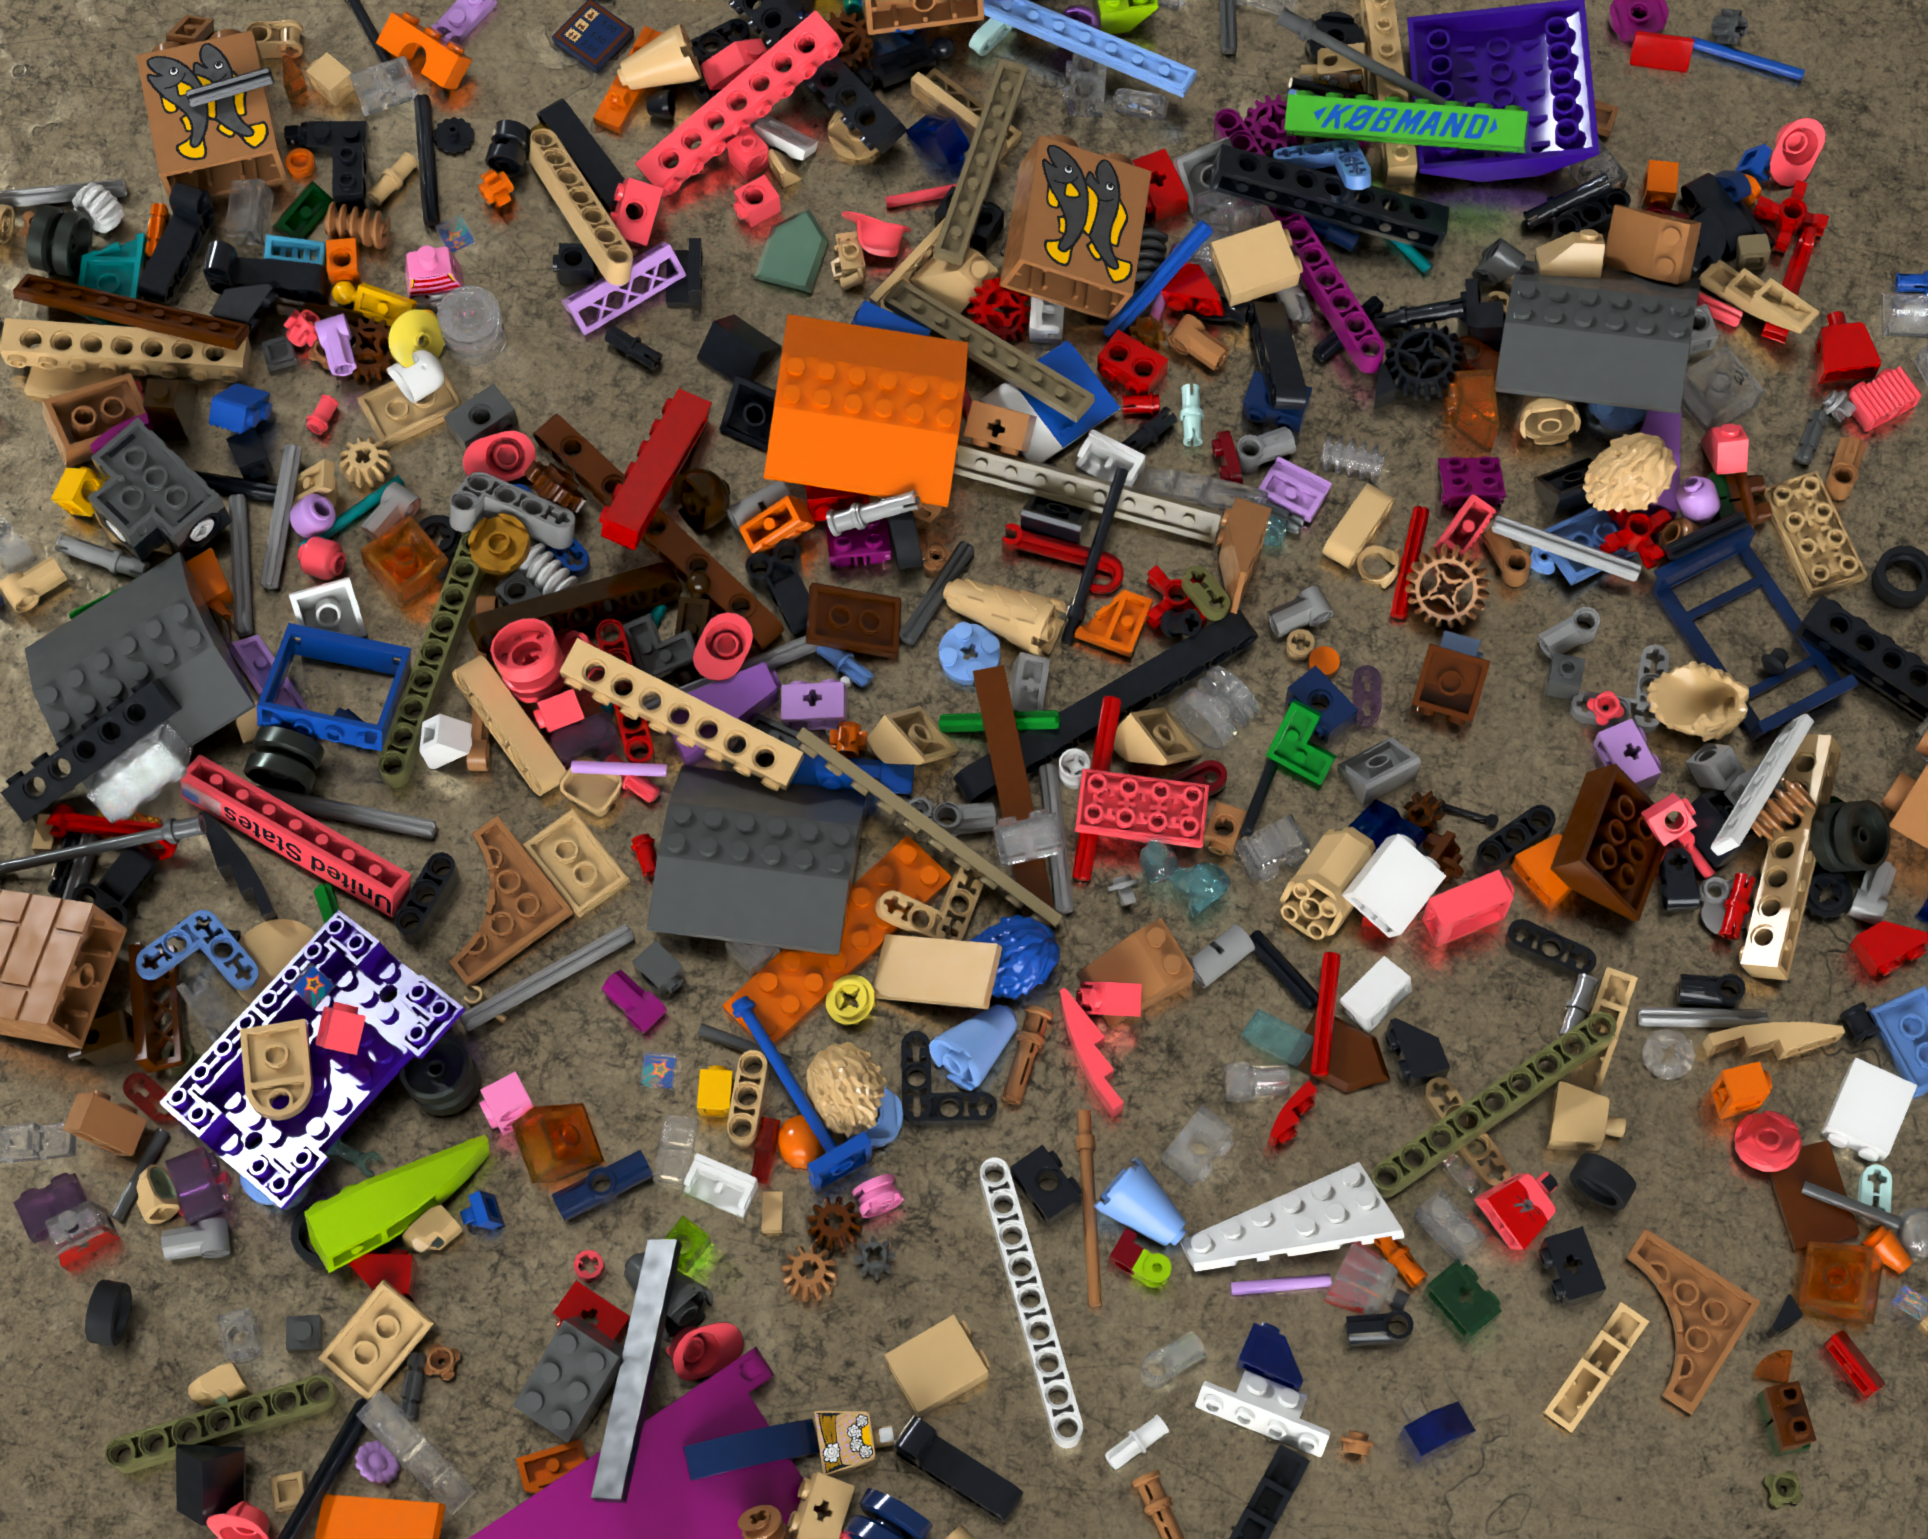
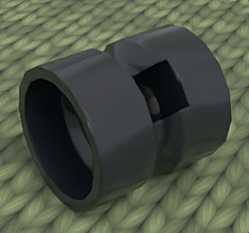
M500 120L496 122L491 137L492 143L489 145L485 158L486 165L497 173L504 171L509 176L520 174L526 159L525 152H527L530 145L531 130L524 124L514 120Z

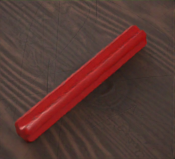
M1415 506L1411 516L1390 611L1391 617L1400 620L1405 619L1408 613V599L1412 593L1406 592L1405 588L1407 585L1414 583L1409 582L1406 576L1408 573H1416L1412 570L1411 565L1413 562H1419V555L1430 512L1426 507Z
M1325 952L1322 959L1311 1062V1075L1317 1077H1326L1329 1072L1341 958L1340 954L1336 952Z

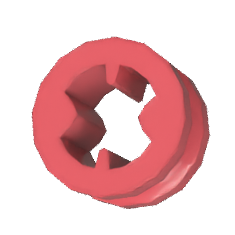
M594 1250L582 1251L574 1260L575 1273L584 1282H596L604 1274L605 1265L602 1257ZM589 1259L592 1263L597 1261L598 1266L594 1265L596 1271L591 1274L587 1270L581 1271L580 1267H585L583 1261Z

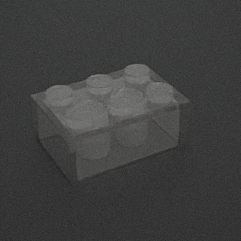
M167 719L96 772L87 797L111 824L120 818L124 821L138 810L137 805L145 799L148 802L154 800L163 791L161 787L169 781L176 783L188 772L187 766L191 761L190 756L193 746L187 742L180 731Z

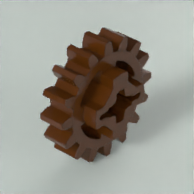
M845 11L841 12L840 17H836L831 12L830 20L825 21L838 34L841 42L844 41L837 57L854 72V65L857 64L861 68L864 66L862 58H871L869 49L874 48L873 39H871L873 36L868 35L865 19L858 22L856 13H853L848 18Z
M374 317L370 318L368 324H364L362 319H358V327L355 328L349 324L352 335L350 343L353 347L352 350L357 364V368L352 372L354 379L357 380L361 375H364L366 382H370L371 377L376 375L380 381L382 380V373L386 372L388 374L387 368L397 363L388 348L391 327L388 328L387 322L384 319L379 324H376Z
M533 460L524 473L527 479L534 483L532 489L538 493L539 497L564 508L567 507L572 512L578 513L587 500L584 494L577 490L579 484L574 481L572 476L552 463L544 466L541 462Z

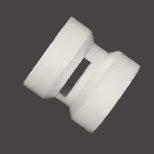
M1077 748L1068 749L1062 753L1059 759L1058 776L1060 782L1070 789L1080 788L1082 769H1090V759L1085 751Z

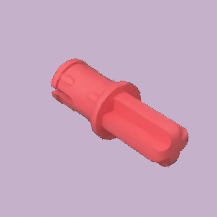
M612 753L604 762L624 761ZM620 775L623 789L629 788L648 803L654 802L660 793L659 787L644 776Z

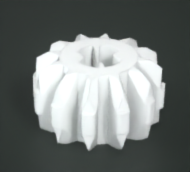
M90 182L87 186L81 188L72 199L74 211L88 214L92 221V228L97 232L106 234L113 230L125 216L123 207L118 203L117 198L110 193V190L107 191L100 184L97 185Z

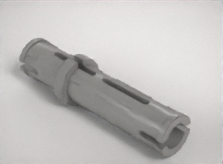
M63 532L56 541L58 545L55 546V550L57 552L103 566L114 574L120 572L138 578L149 571L147 569L150 567L149 562H141L139 559L125 555V552L120 549L116 551L110 550Z

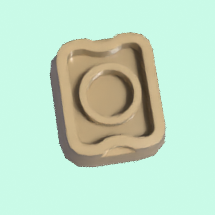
M587 756L579 757L576 761L596 760ZM570 767L562 778L560 790L569 801L595 816L602 817L607 814L612 802L620 795L623 783L620 775L571 773Z

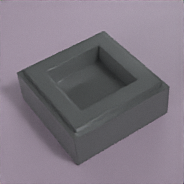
M286 335L260 342L269 372L298 364L293 343L288 340Z

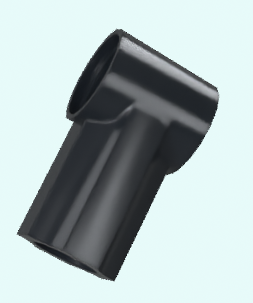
M1680 974L1678 1003L1735 1009L1739 1006L1745 994V983L1742 978L1735 974H1725L1721 977ZM1731 987L1736 991L1737 996L1733 998L1726 997L1721 992V988Z
M1399 1309L1383 1314L1346 1316L1348 1346L1404 1345L1412 1336L1413 1319L1409 1313ZM1393 1321H1401L1406 1325L1407 1331L1404 1334L1396 1335L1389 1330L1388 1325Z

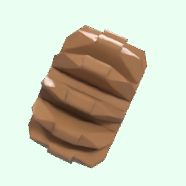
M815 1244L810 1246L809 1253H805L803 1246H798L799 1256L796 1257L788 1253L786 1258L790 1264L782 1265L781 1267L782 1273L788 1275L782 1279L783 1285L792 1286L790 1289L792 1297L797 1296L802 1291V1300L804 1302H808L810 1293H814L815 1299L819 1301L822 1299L820 1290L823 1289L825 1292L831 1293L833 1289L829 1282L837 1281L838 1279L837 1273L831 1271L837 1266L836 1261L827 1260L829 1251L826 1249L817 1255V1246ZM811 1267L815 1277L807 1279L804 1269Z

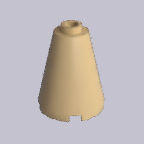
M682 24L674 25L621 61V68L617 70L621 84L623 86L628 85L630 90L693 82L701 79L700 65L697 56L694 57L691 48L693 45Z
M1523 395L1519 430L1522 437L1526 440L1527 436L1534 439V444L1554 445L1568 440L1569 434L1574 430L1576 433L1579 431L1581 418L1574 401Z

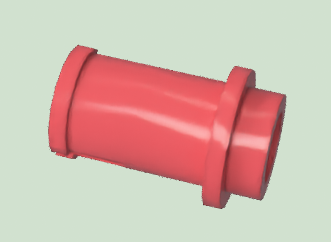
M322 395L312 415H308L306 418V428L316 435L327 432L329 428L328 422L339 406L338 401L329 395Z

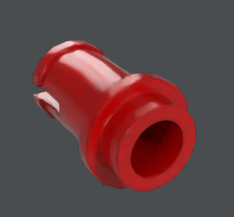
M1150 392V395H1123V415L1150 413L1151 416H1154V413L1160 412L1159 394L1153 395V392Z
M650 834L638 835L631 840L633 844L631 845V850L636 852L642 869V875L644 877H647L648 874L649 876L655 875L657 855L653 846L655 839L651 838Z

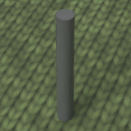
M702 1023L698 1030L699 1036L743 1053L749 1050H757L764 1054L759 1044ZM780 1053L789 1068L792 1057Z
M157 1128L110 1215L114 1219L123 1221L137 1195L136 1186L139 1175L150 1164L153 1165L169 1136L167 1131Z
M1805 1181L1801 1193L1895 1230L1900 1225L1901 1217L1813 1183Z

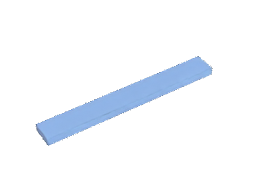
M983 0L985 16L1184 98L1197 76V70L1029 0Z

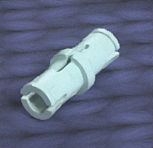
M1185 384L1181 387L1182 410L1180 411V420L1183 422L1184 431L1183 444L1190 447L1191 440L1193 439V447H1196L1203 443L1201 421L1203 420L1204 412L1200 408V386L1193 384V390L1190 393V384Z

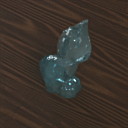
M1149 841L1140 851L1139 861L1148 879L1153 883L1170 880L1173 886L1190 900L1188 912L1192 919L1218 901L1228 891L1230 879L1227 873L1218 865L1201 862L1188 868L1178 866V858L1175 852L1168 845L1158 841Z

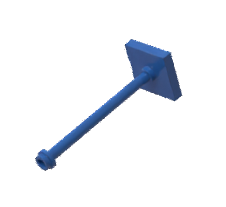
M748 996L735 1001L731 1006L734 1010L733 1015L735 1018H743L826 1154L807 1164L809 1184L815 1194L871 1162V1141L865 1131L839 1146L836 1145L753 1011L756 1007L755 1002L750 1000Z

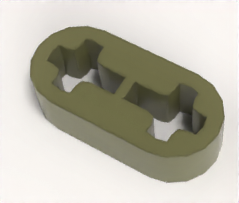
M1202 566L1189 567L1181 581L1183 591L1207 619L1212 621L1223 619L1231 605L1228 594L1206 568ZM1192 578H1193L1195 581H1197V580L1200 579V580L1202 581L1201 585H1200V583H1198V582H1196V583L1193 584V583L1191 582ZM1210 602H1212L1213 604L1219 603L1221 604L1220 608L1218 606L1212 607L1210 606Z

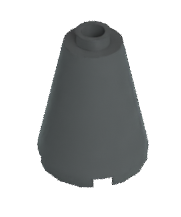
M645 1252L632 1255L625 1264L624 1277L635 1295ZM678 1270L676 1271L662 1336L666 1342H671L669 1338L674 1337L678 1331L685 1327H698L706 1317L703 1313L704 1308L707 1304L710 1307L713 1304V1294L706 1286Z

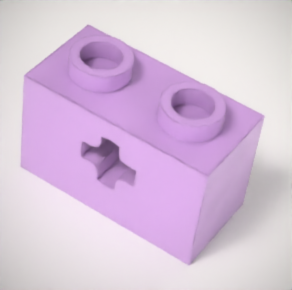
M826 679L821 683L793 681L790 684L781 685V721L783 725L796 731H800L803 727L807 730L837 729L838 723L848 721V692L845 683L835 679Z
M1633 719L1598 732L1593 745L1605 766L1616 763L1641 790L1656 784L1662 770L1661 763L1658 757L1649 751L1646 745V735L1641 727H1636Z

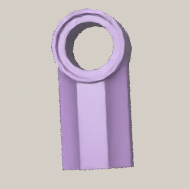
M345 314L314 322L332 375L346 376L352 374L353 370L357 368V364L350 343L352 335Z

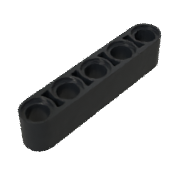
M563 98L538 111L536 115L541 126L544 129L553 131L557 135L608 215L611 211L615 212L618 201L614 200L615 191L618 184H623L625 179ZM628 204V206H627V208H626V212L629 211V210H631L632 208H634V207H636V206H635V205H632V204Z
M1251 301L1249 306V325L1271 408L1304 409L1307 397L1306 385L1284 304L1281 301Z

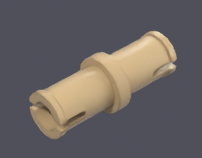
M404 152L390 169L386 168L381 173L382 177L366 192L368 199L373 204L381 206L383 201L395 189L399 190L403 186V180L418 167L417 160L411 154Z

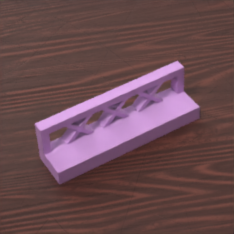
M662 241L633 258L631 278L627 283L626 289L620 288L623 285L608 283L604 277H601L561 302L566 311L573 316L580 331L585 336L685 277L686 273L670 244ZM670 259L676 273L668 278L656 276L659 264ZM652 269L651 274L645 273L648 270ZM640 275L650 278L647 290L641 294L631 291L634 279ZM655 279L661 281L654 285ZM614 290L624 293L622 304L619 307L611 308L605 306L609 293ZM629 295L636 296L628 301ZM599 299H601V303H600V304L594 303V302L598 301ZM587 306L599 308L596 320L586 326L578 312ZM604 310L610 311L609 313L603 315Z

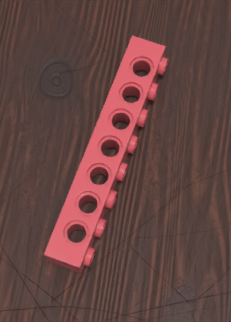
M815 10L638 160L635 165L651 185L663 188L661 195L663 199L667 195L674 194L680 189L682 183L687 178L698 174L703 169L704 164L713 156H718L724 152L727 142L748 129L758 118L765 117L771 111L773 105L779 100L790 96L795 87L804 79L811 78L816 73L817 68L826 60L836 57L843 47L838 34ZM815 46L811 52L803 53L806 47ZM792 65L788 71L781 72L784 66ZM763 84H769L766 90L758 91ZM747 103L744 109L736 110L739 104ZM724 122L720 129L713 130L717 123ZM702 141L699 147L691 149L693 143ZM679 160L675 167L668 168L672 161Z

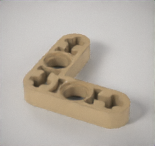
M958 866L940 911L892 890L878 897L875 902L876 914L883 921L913 935L946 939V933L942 929L949 926L952 919H956L958 921L954 922L951 928V933L955 937L953 936L949 940H962L984 885L979 880L982 874L971 868L973 870L972 876L977 879L971 881L967 889H962L961 887L966 884L968 876L964 874L966 870ZM954 896L964 898L967 904L965 912L954 910L951 903ZM892 899L894 900L895 908L899 910H904L905 908H907V906H909V909L907 910L905 915L903 912L899 910H894L892 913H889L887 911L888 906L884 904V902H888ZM915 911H920L927 917V925L924 928H919L912 922V914Z

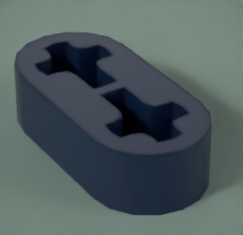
M1723 170L1714 175L1733 202H1738L1751 195V185L1742 172Z

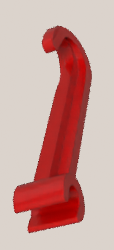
M1811 226L1805 227L1801 233L1782 286L1797 296L1816 239L1817 230ZM1766 321L1761 336L1784 344L1789 330Z
M1013 523L1005 525V534L1014 536L1015 539L1002 537V547L1007 551L1013 552L1019 549L1085 566L1090 547L1024 531L1019 525ZM1102 551L1097 570L1109 573L1112 580L1106 585L1092 583L1089 592L1106 595L1120 587L1124 578V568L1121 561L1115 555Z
M65 804L57 805L46 822L47 825H54L49 834L56 838L64 837L68 831L117 837L163 826L150 822L76 814L70 806ZM165 839L156 842L162 844L165 849H151L150 852L157 856L159 860H166L175 853L177 843L170 844Z

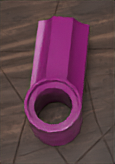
M621 969L609 976L601 988L602 992L624 1011V1015L630 1023L643 1034L667 1012L664 1004L648 990L645 992Z

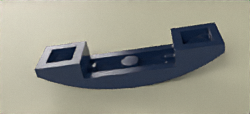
M813 1419L763 1427L683 1447L690 1481L820 1452Z

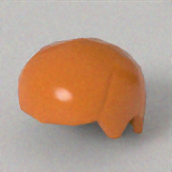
M803 1115L788 1118L782 1123V1127L778 1131V1147L781 1158L790 1166L807 1169V1164L826 1154Z

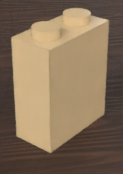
M1280 220L1211 242L1210 256L1230 307L1298 285L1300 273L1303 272L1302 264L1298 255L1293 256L1290 248L1292 246L1291 235L1288 229L1283 230Z
M954 1314L884 1355L886 1365L918 1418L926 1416L988 1379L987 1368L991 1365L981 1348L977 1351L974 1349L970 1342V1339L973 1338L971 1330L964 1320L958 1322Z

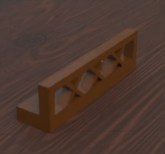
M138 942L128 945L134 1057L138 1065L147 1073H152L185 1064L179 964L157 978L156 981L143 979L136 971V958L145 946ZM174 945L168 946L171 951L178 952ZM159 948L160 956L154 960H158L161 957L165 956L162 951V948ZM145 958V966L143 968L151 967L154 970V960L151 961ZM165 983L170 987L171 993L161 1004L156 1000V993ZM167 1012L172 1015V1023L163 1033L158 1029V1022ZM169 1041L174 1045L175 1056L160 1060V1051Z

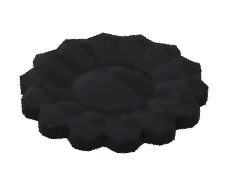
M452 117L451 119H444L443 123H438L437 129L434 130V142L444 152H451L453 154L463 152L465 148L471 146L470 143L474 140V130L471 128V124L465 122L463 118L457 119Z

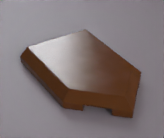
M1317 1010L1288 1062L1310 1075ZM1334 1016L1329 1072L1326 1077H1314L1345 1093L1373 1084L1378 1085L1389 1082L1390 1077L1377 1038Z

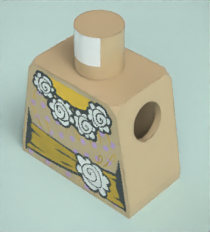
M1365 43L1348 44V46L1366 55ZM1329 48L1318 50L1317 64L1301 65V79L1368 93L1367 69Z
M814 1412L824 1475L837 1479L877 1465L875 1448L893 1446L894 1444L892 1425L872 1428L869 1412Z

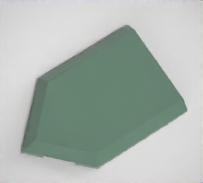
M810 209L771 227L754 279L812 293L829 240Z

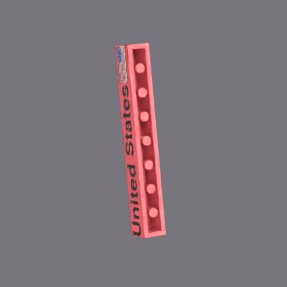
M199 754L181 773V798L392 918L410 892L411 874L206 757Z

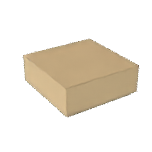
M304 1470L270 1477L275 1512L295 1509L307 1488Z

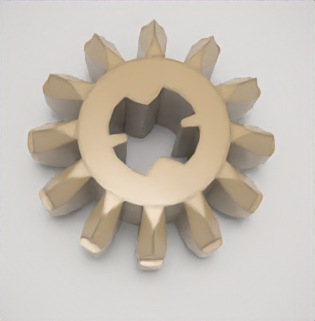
M359 436L356 444L347 442L346 448L348 451H340L342 462L339 464L341 472L345 474L346 481L349 483L355 481L356 486L359 488L364 483H368L369 487L373 488L375 480L384 483V474L391 473L390 462L392 460L385 444L382 441L376 443L372 436L366 442H363V439Z

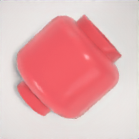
M312 537L306 544L303 543L300 546L297 559L300 561L301 570L306 575L322 580H331L342 573L346 563V554L338 542L322 537Z

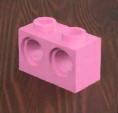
M516 1071L480 1090L484 1098L483 1101L479 1102L491 1128L499 1127L503 1136L538 1118Z

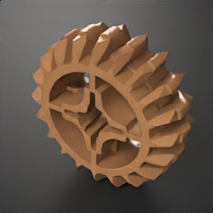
M1447 544L1442 545L1441 554H1439L1434 546L1429 549L1430 557L1422 552L1419 555L1421 563L1413 562L1411 565L1412 570L1416 573H1408L1406 576L1409 582L1414 583L1407 585L1405 588L1406 592L1415 593V595L1408 599L1409 604H1420L1414 612L1417 615L1423 611L1427 612L1424 618L1425 622L1428 623L1432 616L1437 618L1436 627H1441L1444 619L1447 620L1448 627L1453 628L1456 618L1459 624L1463 626L1467 622L1465 614L1474 620L1477 617L1475 609L1483 610L1485 607L1484 602L1480 599H1488L1490 595L1488 591L1482 588L1489 587L1491 581L1480 579L1488 573L1487 568L1477 570L1476 567L1481 563V558L1477 557L1471 562L1469 558L1472 551L1468 549L1464 556L1460 555V545H1455L1453 553L1449 552ZM1444 563L1455 564L1467 573H1453ZM1434 566L1437 582L1424 590V574ZM1444 580L1448 584H1457L1454 585L1452 592L1448 588H1439L1442 587ZM1472 582L1473 595L1466 604L1461 605L1459 590ZM1430 599H1443L1452 609L1439 607L1431 602Z

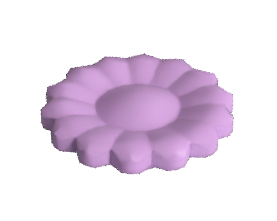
M378 1440L374 1442L367 1441L364 1446H360L355 1456L357 1460L356 1467L360 1469V1474L366 1477L369 1482L375 1481L376 1484L390 1483L392 1479L397 1477V1472L401 1469L399 1465L400 1458L396 1455V1451L390 1448L387 1443H381Z

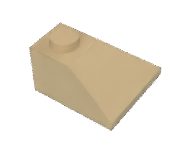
M1584 229L1580 232H1571L1537 247L1535 255L1540 275L1601 279L1605 249L1603 235L1595 230Z
M968 247L962 266L934 259L932 256L909 282L914 287L961 314L971 304L969 297L977 296L974 288L983 286L982 281L993 280L999 270L980 252Z
M921 706L884 715L866 739V743L872 749L873 754L882 760L884 764L922 765L957 755L960 751L948 736L940 731V727Z
M1166 707L1130 713L1116 730L1114 749L1127 762L1164 766L1197 759L1202 755Z

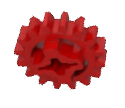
M1001 277L993 278V280L982 281L983 286L974 288L977 296L969 297V301L974 304V308L967 310L969 314H974L975 318L972 321L1004 341L1016 340L1017 334L1025 332L1021 325L1030 322L1025 317V312L1031 311V307L1024 305V302L1029 299L1028 295L1021 296L1019 292L1000 287ZM994 308L1005 310V312L994 311Z

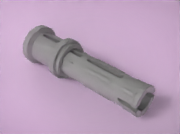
M911 490L907 493L864 505L854 502L851 504V507L841 510L829 509L826 514L827 524L833 536H840L846 530L853 528L858 530L864 529L869 522L918 510L921 508V500L919 496L915 497L918 495V492Z

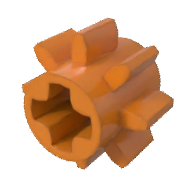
M491 169L480 175L483 183L477 187L488 205L495 202L497 206L501 207L511 201L508 194L514 191V187L504 171L497 174L495 170Z
M856 722L838 723L837 730H830V747L836 749L844 757L858 758L859 751H866L867 732L861 731V725Z

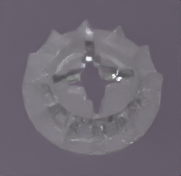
M1670 1027L1653 1032L1646 1039L1642 1048L1643 1061L1648 1070L1663 1079H1677L1684 1076L1691 1069L1696 1055L1692 1047V1041H1689L1684 1036L1683 1031L1677 1032ZM1675 1044L1674 1054L1677 1056V1059L1670 1057L1669 1060L1662 1063L1664 1051L1661 1047L1667 1049Z

